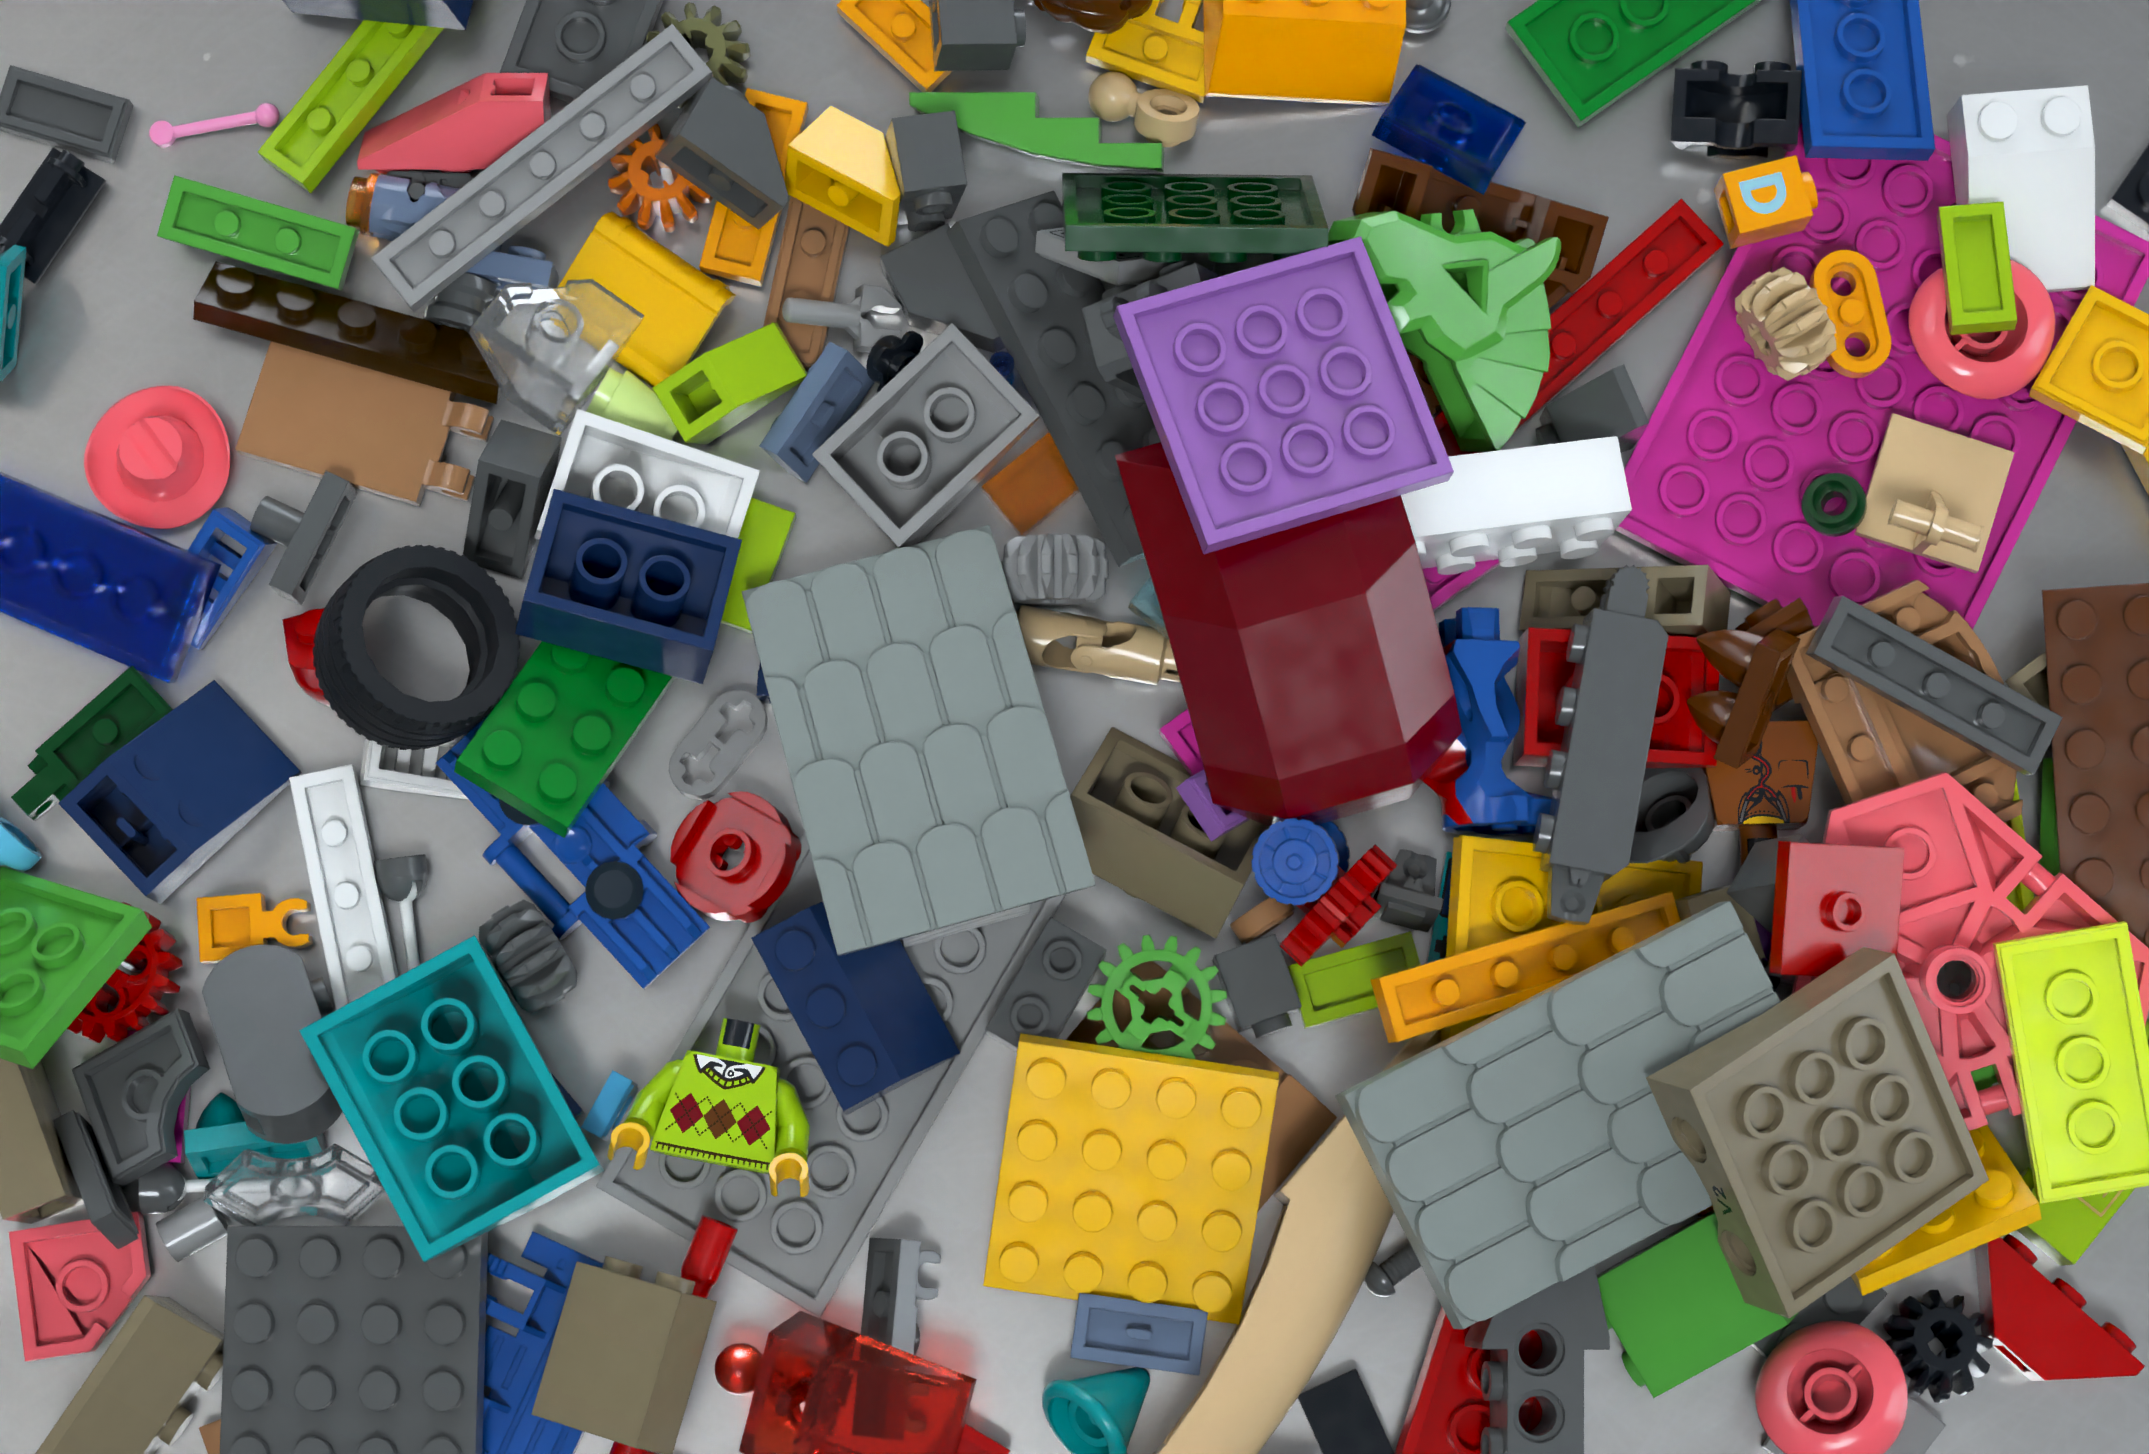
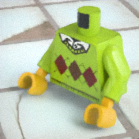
M723 1018L716 1054L687 1050L683 1060L677 1059L667 1062L638 1093L624 1123L618 1125L612 1131L607 1157L612 1161L617 1149L621 1147L633 1148L637 1151L633 1169L640 1170L645 1165L650 1140L652 1139L650 1150L655 1153L768 1174L770 1192L773 1196H778L777 1186L782 1180L788 1178L796 1179L800 1182V1197H805L810 1190L807 1164L810 1125L795 1086L789 1081L780 1078L778 1067L754 1063L761 1025Z

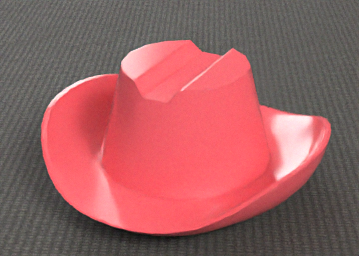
M2011 259L2017 313L2015 330L1950 335L1942 267L1922 283L1910 305L1909 330L1913 345L1921 361L1943 384L1970 397L1998 399L2021 390L2036 377L2045 364L2051 350L2055 333V312L2050 295L2034 273Z
M156 386L142 389L115 403L96 424L84 453L86 478L91 490L102 505L123 520L154 529L180 527L203 516L222 495L230 470L228 436L216 411L198 394L178 386Z
M1826 1321L1795 1331L1772 1350L1758 1376L1755 1403L1759 1420L1772 1442L1785 1454H1884L1897 1439L1903 1427L1908 1406V1391L1902 1366L1893 1350L1881 1337L1859 1324L1847 1321Z

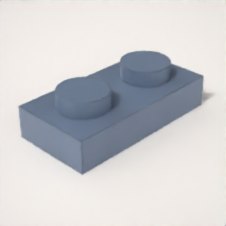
M832 342L828 343L817 361L809 368L807 376L782 413L774 420L769 432L759 445L789 474L806 483L819 465V462L813 457L812 453L851 418L874 384V381L867 374V369L848 350Z
M1079 1293L1070 1358L1199 1376L1208 1312L1199 1309Z

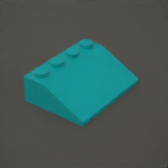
M475 935L299 1030L424 1263L551 1201L604 1171Z

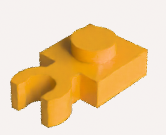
M262 893L196 898L200 962L203 964L219 963L226 956L239 949L253 945H268L267 941L277 940L292 949H302L313 944L311 935H290L286 929V921L291 914L311 911V904L303 899H286L280 902L273 911H266L265 895Z

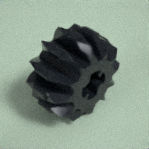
M1938 1289L1929 1290L1922 1296L1921 1302L1915 1297H1907L1899 1303L1900 1315L1892 1314L1885 1319L1883 1328L1892 1337V1339L1885 1342L1897 1356L1904 1375L1906 1374L1910 1378L1908 1385L1909 1397L1916 1398L1928 1388L1934 1403H1943L1950 1398L1951 1391L1960 1396L1966 1395L1974 1389L1972 1377L1981 1378L1988 1373L1991 1365L1980 1354L1993 1347L1994 1339L1986 1335L1976 1334L1975 1328L1984 1322L1985 1314L1977 1312L1968 1318L1962 1314L1965 1306L1964 1296L1955 1295L1945 1304ZM1936 1337L1945 1348L1937 1355L1928 1346V1343Z

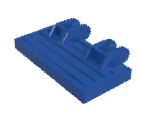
M532 1232L521 1257L547 1268L544 1277L491 1253H488L487 1256L488 1273L503 1280L510 1279L534 1290L524 1313L498 1302L496 1297L486 1293V1314L518 1328L519 1331L514 1336L489 1325L485 1333L484 1385L492 1389L488 1396L484 1395L482 1454H575L585 1433L584 1431L531 1414L576 1262L601 1268L603 1263L541 1234Z

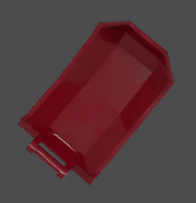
M1161 442L1116 454L1115 459L1119 475L1125 489L1160 606L1213 804L1270 827L1276 822L1285 821V819L1290 818L1307 819L1313 821L1316 825H1320L1410 799L1460 736L1462 728L1455 693L1416 542L1401 495L1203 554Z

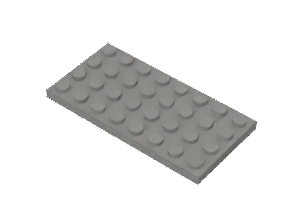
M804 832L800 839L801 854L796 861L794 873L782 895L768 907L767 912L761 919L750 923L670 1061L683 1060L687 1050L715 1055L723 1018L761 1025L754 1063L778 1067L780 1078L789 1081L795 1086L810 1125L807 1159L810 1189L808 1195L800 1197V1182L796 1179L788 1178L778 1184V1196H773L770 1192L768 1174L655 1153L650 1150L652 1139L650 1140L646 1162L642 1169H633L637 1151L630 1147H621L615 1152L613 1160L609 1162L595 1187L689 1242L692 1241L702 1215L737 1228V1234L725 1263L821 1318L986 1034L985 1029L1050 917H1054L1066 894L1032 903L1029 914L905 947L903 939H900L961 1054L846 1115L751 939L798 912L823 901Z

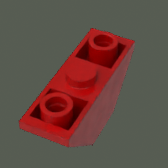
M2007 1234L2003 1239L1999 1237L1975 1248L1980 1313L1985 1314L1984 1322L1981 1324V1335L1994 1339L1993 1348L2030 1381L2137 1376L2145 1367L2131 1354L2136 1348L2135 1343L2110 1322L2106 1321L2100 1326L2082 1310L2087 1304L2086 1300L2068 1283L2058 1277L2051 1283L2035 1269L2033 1264L2038 1258L2020 1240Z

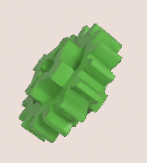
M1150 934L1142 937V951L1134 954L1131 948L1124 942L1117 946L1119 956L1122 959L1118 966L1104 960L1100 962L1098 967L1108 977L1106 984H1090L1087 991L1096 997L1102 998L1100 1007L1087 1011V1019L1103 1020L1106 1026L1095 1038L1098 1045L1114 1040L1119 1045L1118 1048L1175 1057L1180 1056L1195 1060L1192 1048L1197 1043L1211 1050L1214 1048L1216 1043L1206 1030L1209 1025H1225L1226 1017L1212 1011V1003L1226 999L1227 993L1226 990L1210 989L1208 981L1213 979L1219 970L1216 965L1208 966L1202 970L1199 969L1195 964L1201 952L1199 947L1195 946L1185 956L1177 953V936L1170 935L1164 949H1155L1154 941ZM1148 961L1172 963L1163 977L1143 979L1130 970ZM1191 977L1196 983L1201 997L1199 1020L1184 1009L1182 990ZM1131 985L1136 986L1143 992L1147 990L1152 994L1159 992L1162 987L1169 990L1172 995L1168 1005L1175 1011L1174 1015L1184 1023L1179 1024L1173 1018L1167 1019L1162 1015L1155 1017L1152 1022L1145 1019L1142 1014L1146 1004L1139 998L1140 994L1131 988ZM1115 990L1119 991L1130 1002L1132 1020L1124 1031L1119 1027L1114 1015L1113 998ZM1171 1030L1184 1039L1173 1046L1165 1048L1142 1046L1148 1036L1156 1032Z

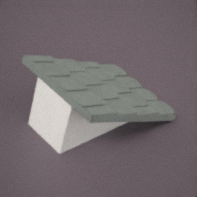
M990 524L971 530L958 531L945 537L908 547L896 548L882 554L833 565L826 569L785 580L773 581L742 591L838 956L903 939L904 946L908 947L1029 914L1032 903L1096 885Z
M1731 901L1718 902L1335 1095L1453 1329L1463 1330L1479 1321L1487 1320L1559 1281L1564 1282L1672 1224H1678L1712 1206L1710 1196L1694 1166L1674 1142L1646 1077L1760 1016L1781 1002L1777 993L1772 989L1773 985L1747 933L1744 932L1743 925Z

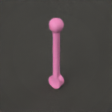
M263 103L253 112L172 126L166 121H157L151 126L149 136L158 147L167 148L174 144L176 138L257 123L260 126L270 128L279 121V111L275 105Z

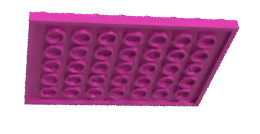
M1801 122L1798 129V144L1794 151H1786L1783 158L1796 155L1801 173L1808 171L1811 174L1817 191L1818 207L1812 209L1813 217L1803 231L1737 247L1649 419L1648 426L1639 438L1624 467L1632 511L1615 531L1684 566L1709 565L1727 588L1761 605H1765L1777 598L1781 605L1785 607L1796 599L1801 598L1809 612L1814 627L1821 624L1835 596L1843 595L1862 605L1913 580H1919L1929 587V589L1922 593L1945 607L1948 612L1956 610L1973 630L2077 421L2029 397L2030 390L2041 370L2029 384L2014 394L1998 399H1978L1959 393L1943 384L1926 368L1916 352L1909 330L1910 305L1922 283L1942 267L1937 224L1938 209L1941 206L1956 205L1949 141L1934 134L1935 150L1928 161L1805 158ZM2095 215V287L2134 307L2149 277V242ZM1837 250H1852L1865 256L1873 265L1877 275L1891 335V350L1881 367L1869 376L1849 378L1836 372L1826 359L1823 363L1819 364V367L1806 375H1798L1789 381L1768 372L1764 362L1761 359L1755 358L1754 350L1749 343L1744 341L1745 334L1743 329L1736 322V315L1738 313L1735 309V298L1748 285L1752 284L1753 280L1766 272L1772 273L1781 267H1785L1793 273L1798 272L1803 275L1809 286L1814 269L1829 253ZM1842 277L1831 279V288L1837 295L1847 296L1851 294V285L1846 279ZM2088 289L2048 292L2055 312V333L2047 360ZM1857 338L1845 340V348L1850 355L1855 357L1865 355V345L1861 340ZM1892 413L2015 452L1979 571L1976 574L1854 535L1855 530L1838 537L1822 535L1810 527L1803 515V495L1807 487L1816 478L1829 473H1842L1854 478L1861 485L1866 495ZM1832 498L1826 503L1824 512L1831 516L1839 515L1845 510L1847 502L1843 498Z

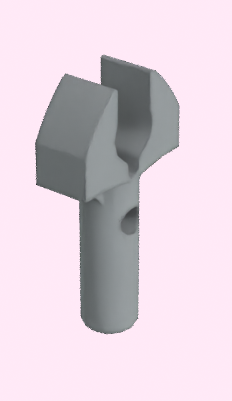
M863 284L855 289V299L849 304L789 297L783 304L782 316L786 322L843 328L853 337V351L870 353L873 346L880 339L889 335L898 336L901 330L877 329L872 326L869 320L863 319L861 316L870 310L894 314L901 310L902 306L883 287Z

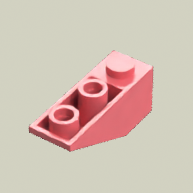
M484 73L366 131L357 159L358 170H376L386 175L389 171L439 170L442 173H469L472 170H485L551 118L548 73Z

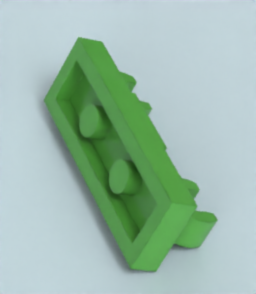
M174 175L157 236L342 291L360 230Z

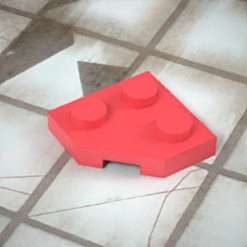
M131 1212L139 1232L137 1234L138 1239L120 1249H117L91 1223L90 1219L9 1232L25 1361L31 1362L96 1351L151 1277L144 1218L141 1212Z

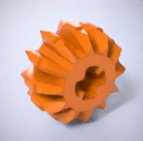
M655 124L648 129L651 141L643 144L638 137L628 145L632 155L618 153L610 159L612 166L620 174L609 178L608 186L611 193L623 195L617 203L618 210L623 216L633 214L639 210L637 222L639 227L644 230H648L652 226L656 216H661L665 232L671 233L675 230L676 226L673 215L681 212L687 221L695 223L699 217L691 201L702 204L711 203L713 197L655 157L665 141L663 140L659 125ZM661 168L671 169L674 182L668 185L666 180H663L664 188H653L650 174L655 171L658 176H661Z

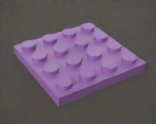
M1361 236L1332 244L1328 247L1325 246L1122 304L1115 309L1113 318L1203 554L1447 482L1454 473Z

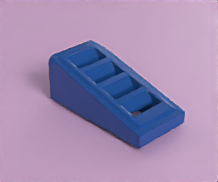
M228 507L213 509L147 614L198 650L203 649L261 570L276 547L277 542L250 529L251 522ZM225 534L247 548L243 556L221 541ZM210 554L233 569L229 578L205 562ZM194 576H197L219 592L215 600L190 584ZM180 596L206 613L201 622H198L174 605Z

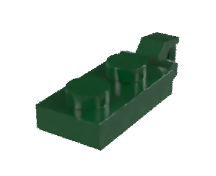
M133 666L129 667L35 750L38 755L28 765L35 776L11 798L29 818L36 821L68 795L106 758L173 709Z

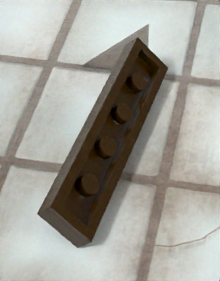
M217 261L194 300V320L496 405L516 364L517 345L446 325H435L422 318Z

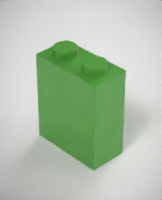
M1714 1210L1597 1275L1608 1330L1614 1329L1626 1350L1622 1353L1624 1366L1632 1380L1639 1387L1647 1386L1653 1398L1785 1327L1799 1314L1797 1313L1791 1318H1787L1744 1302L1718 1243V1221Z

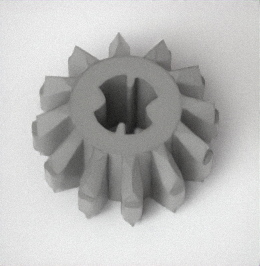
M1049 533L1045 535L1028 534L1027 536L1014 537L1004 545V555L1001 564L1012 602L1039 604L1040 606L1081 605L1082 603H1094L1105 595L1106 579H1109V559H1106L1105 543L1096 537Z

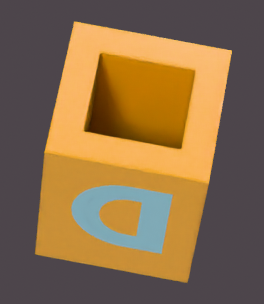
M1796 155L1723 173L1714 188L1730 249L1803 231L1813 217L1812 209L1818 207L1814 180L1808 171L1801 173Z

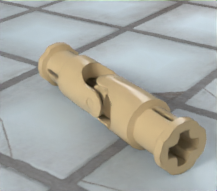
M1021 605L1016 611L1030 663L1033 665L1083 673L1103 674L1111 678L1157 685L1160 680L1181 683L1166 629L1120 621H1103L1094 617ZM1066 636H1077L1075 649L1064 647L1056 639Z

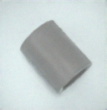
M206 1194L156 1222V1227L167 1250L179 1262L226 1236L228 1224L214 1199L209 1194Z

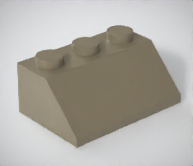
M1112 727L1070 795L1092 873L1122 889L1128 895L1141 899L1176 917L1185 925L1217 938L1252 872L1251 860L1253 859L1254 846L1258 843L1260 835L1270 827L1250 819L1211 842L1176 789L1181 783L1191 777L1181 762Z
M144 1295L35 1454H155L163 1442L172 1446L184 1432L193 1417V1413L186 1408L200 1387L209 1391L222 1376L224 1334L170 1297Z

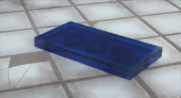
M0 472V612L129 667L133 666L136 670L162 681L176 683L221 564Z

